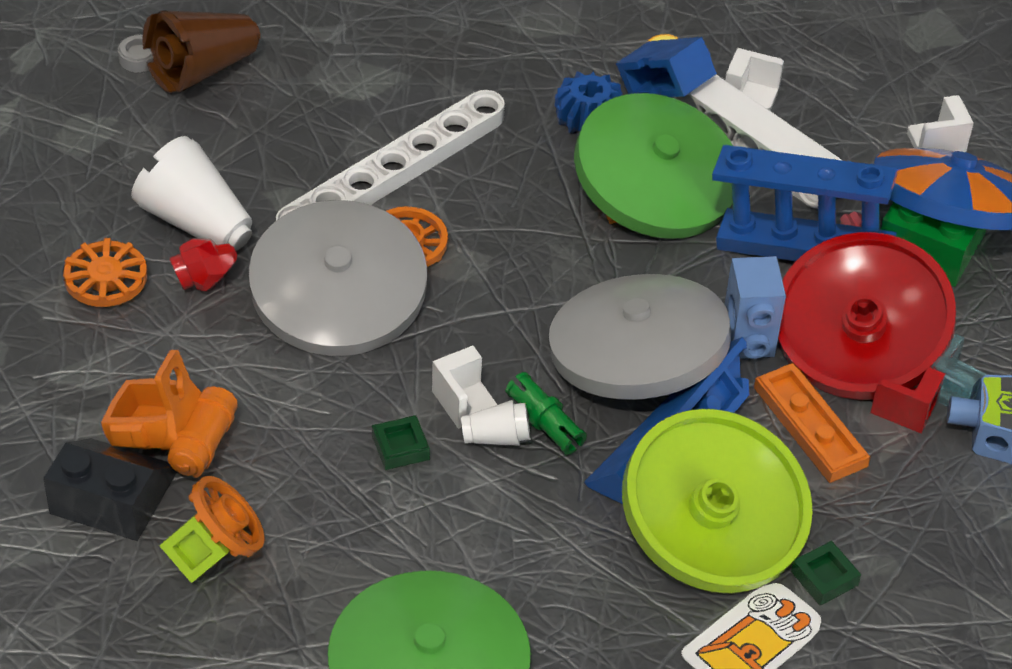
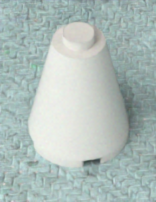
M188 136L178 137L163 146L153 156L158 163L149 173L143 168L136 178L131 196L139 207L196 238L212 239L216 245L229 243L235 250H239L249 241L252 235V230L250 229L252 225L251 217L199 143L193 139L191 140Z

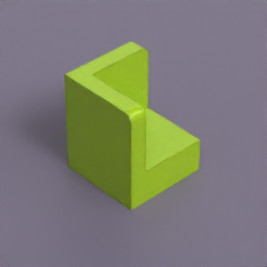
M195 515L159 545L191 583L230 551L220 541L215 543L211 539L212 533L203 522H197Z

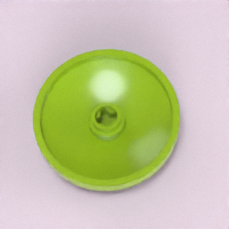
M696 409L677 413L662 420L641 439L626 465L623 476V509L627 523L637 543L645 554L663 571L675 579L698 589L718 593H738L766 585L780 576L801 552L809 536L813 514L812 498L806 476L800 464L788 447L771 431L759 423L736 413L716 409Z

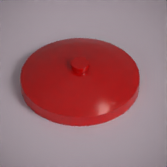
M857 232L837 236L823 241L805 252L789 268L782 279L786 299L778 337L780 349L789 364L793 363L814 387L826 393L847 399L872 400L874 399L876 387L880 379H886L910 389L920 383L928 367L936 369L940 365L951 346L956 326V302L951 283L944 270L931 255L905 239L875 232Z

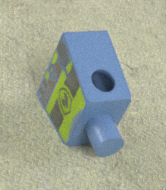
M985 375L980 379L975 399L950 397L947 423L972 427V450L977 455L1012 464V375Z

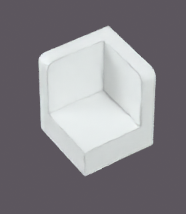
M737 48L727 70L725 81L771 111L780 89L784 61L780 58Z
M959 95L944 97L938 121L909 125L907 135L914 148L966 152L973 121Z
M473 345L434 360L432 366V392L458 429L462 427L461 416L470 415L471 413L497 405L481 382L482 357Z

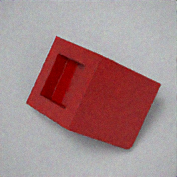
M928 367L918 387L910 389L889 380L880 379L876 387L870 413L922 434L938 403L946 373Z

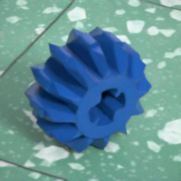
M594 70L590 75H584L577 71L574 78H564L562 85L558 88V92L555 95L554 104L559 125L567 126L569 134L580 132L585 120L594 109L602 103L622 95L621 84L611 82L610 75L596 76Z

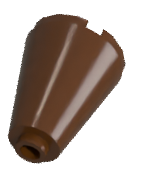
M159 11L148 16L143 27L142 42L144 50H151L153 62H149L147 65L156 83L166 92H181L254 53L260 41V30L256 22L246 14Z

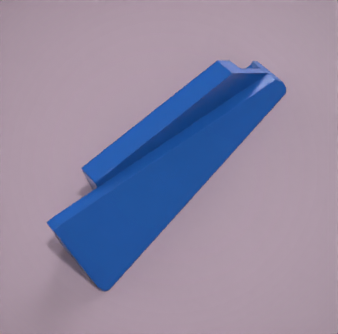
M741 337L731 341L728 353L722 363L706 378L688 388L671 393L584 481L585 485L623 504L622 483L626 465L641 439L651 428L672 415L688 410L716 409L735 413L750 395L749 379L741 378L739 354L747 349L745 339Z

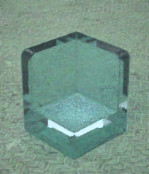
M958 334L953 337L947 349L932 365L933 369L946 373L938 402L947 407L951 396L975 399L980 379L987 375L959 360L965 338Z

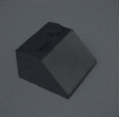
M90 438L65 442L43 478L49 514L138 542L177 471L167 461L122 447L111 446L109 443Z

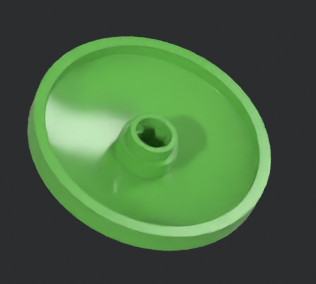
M632 93L621 95L602 103L585 120L575 144L574 163L576 173L583 189L593 203L620 225L652 237L667 239L687 238L702 234L715 227L723 220L727 208H731L733 205L732 183L713 181L712 173L723 145H733L712 119L693 106L664 95Z
M414 571L381 580L369 586L350 601L332 629L328 646V669H530L531 653L527 632L520 617L512 606L493 589L479 581L456 573Z

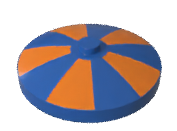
M897 148L881 152L875 157V165L897 168V177L890 200L922 215L957 225L990 230H1012L1011 171L962 151L930 148Z

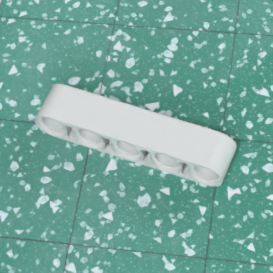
M714 75L684 97H672L693 106L712 119L726 134L733 146L841 160L718 75ZM792 191V195L812 208L818 209V195Z

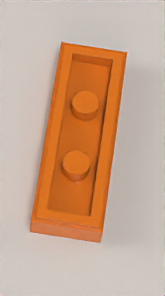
M793 363L755 378L754 389L829 484L868 467L870 455Z

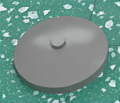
M321 201L288 212L263 233L250 259V294L254 308L263 323L271 332L286 343L298 349L320 355H356L388 344L400 336L413 323L421 310L426 295V259L421 245L411 230L388 212L375 206L355 201Z
M638 274L618 277L581 291L560 308L549 329L551 357L554 366L564 379L588 393L607 398L631 400L664 396L681 391L700 382L722 363L731 343L730 318L722 300L710 289L694 281L662 274Z

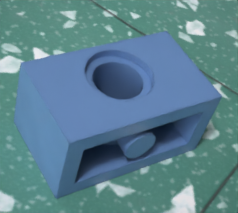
M777 256L732 258L725 306L730 318L731 341L743 337L747 342V349L739 354L740 359L775 357L786 299Z

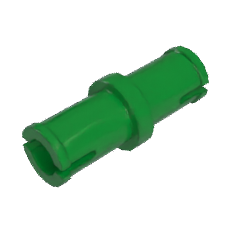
M527 372L517 374L515 376L526 391L523 392L511 379L506 386V394L512 397L517 404L526 403L529 423L535 429L543 430L561 448L565 455L576 452L577 449L571 444V440L566 435H569L581 447L586 441L587 433L580 429L562 410L563 404L555 396L549 397Z

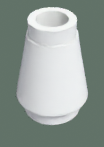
M510 400L471 413L470 415L461 416L465 444L520 446V441L531 440L526 403L515 404L514 400Z

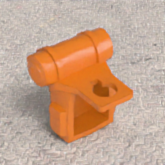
M170 350L157 371L155 378L126 380L112 399L101 424L111 446L169 450L168 462L175 471L182 475L198 478L204 470L209 468L220 441L234 421L238 402L233 393L221 387H206L201 392L190 379L179 350ZM172 370L175 371L177 380L170 379Z

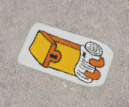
M778 583L764 585L749 594L686 645L682 650V656L695 669H777L812 640L819 631L821 617L812 607L784 585Z

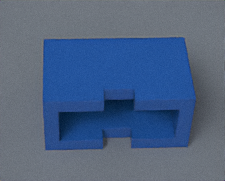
M702 37L648 41L616 63L628 94L650 93L667 97H684L717 74L710 52Z

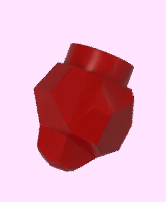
M192 238L179 247L180 254L170 257L183 290L196 286L198 290L208 291L216 286L233 267L237 260V252L229 243L216 245L212 239Z

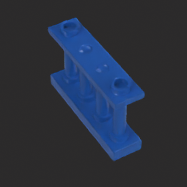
M723 145L712 173L713 181L732 183L733 209L727 208L716 237L717 250L764 257L777 256L778 259L796 261L814 246L844 234L875 232L897 237V232L879 230L880 204H889L897 177V168ZM749 186L774 189L775 215L752 212L750 210ZM792 191L818 195V221L793 217ZM836 198L862 201V227L836 223Z

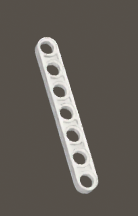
M479 90L284 206L278 211L276 221L299 207L321 201L346 200L368 205L374 204L499 127L504 119V98L491 90ZM487 106L494 108L496 111L485 114L478 112L476 109ZM449 125H461L465 127V130L452 132L447 130L446 127ZM427 143L435 148L430 151H421L416 149L415 146ZM389 162H397L404 167L399 170H388L383 165ZM360 181L368 182L372 185L364 190L351 187L353 183Z

